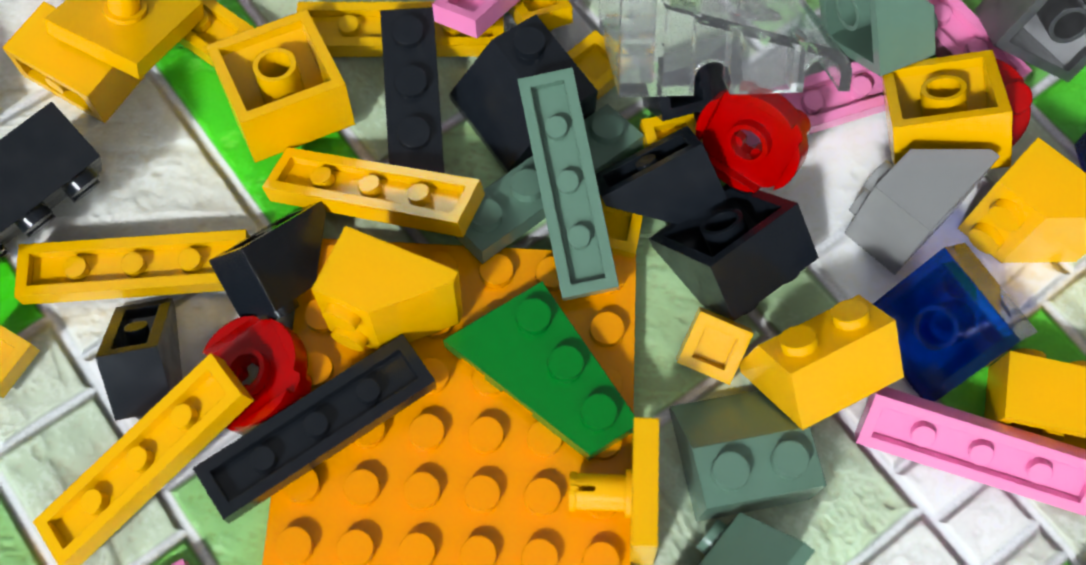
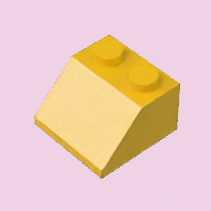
M307 9L205 45L255 163L280 154L287 147L296 148L355 125L346 84Z
M993 50L924 59L881 76L893 165L910 149H992L1000 157L990 169L1010 167L1012 165L1013 111Z
M1038 137L998 180L958 229L968 236L974 247L983 253L992 255L1000 263L1077 262L1086 254V173Z
M348 226L344 227L311 289L322 312V317L332 332L331 337L343 346L356 351H363L365 346L378 350L401 334L405 336L408 342H412L459 324L463 316L459 271Z
M861 295L841 301L833 308L799 325L787 328L781 334L757 345L739 364L740 372L802 430L904 378L896 320Z

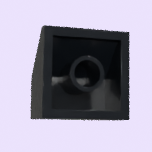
M537 15L530 17L492 39L449 93L451 101L506 174L533 156L517 79L573 67L583 118L586 119L596 110L598 91Z
M725 184L722 187L728 199L715 205L709 214L699 219L686 220L679 225L670 223L649 238L655 251L703 306L735 321L740 316L753 311L760 301L783 284L797 278L803 269L819 257L798 203L758 190L757 193L744 192Z

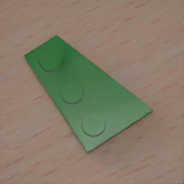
M542 281L443 340L444 347L460 360L463 358L485 376V380L499 391H505L528 409L532 413V417L588 461L633 433V422L636 416Z

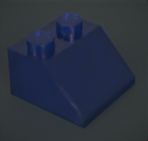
M966 243L944 247L873 303V305L896 320L904 377L920 398L933 402L949 394L1038 332Z

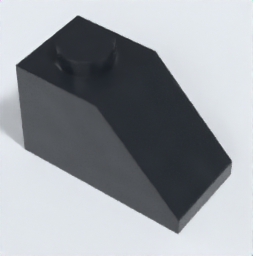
M688 126L595 174L599 194L607 207L678 225L686 220L704 217L713 210L715 205L728 199L703 143Z
M322 201L288 213L208 260L239 317L265 315L267 319L277 320L300 306L296 298L312 288L316 282L327 212Z
M173 297L115 308L95 357L115 421L132 417L141 419L182 380L176 309Z

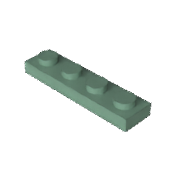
M573 67L519 78L517 80L562 299L567 301L619 290Z
M609 104L604 105L584 119L595 174L642 149L644 134ZM533 156L484 189L485 196L464 237L454 236L482 264L546 218Z

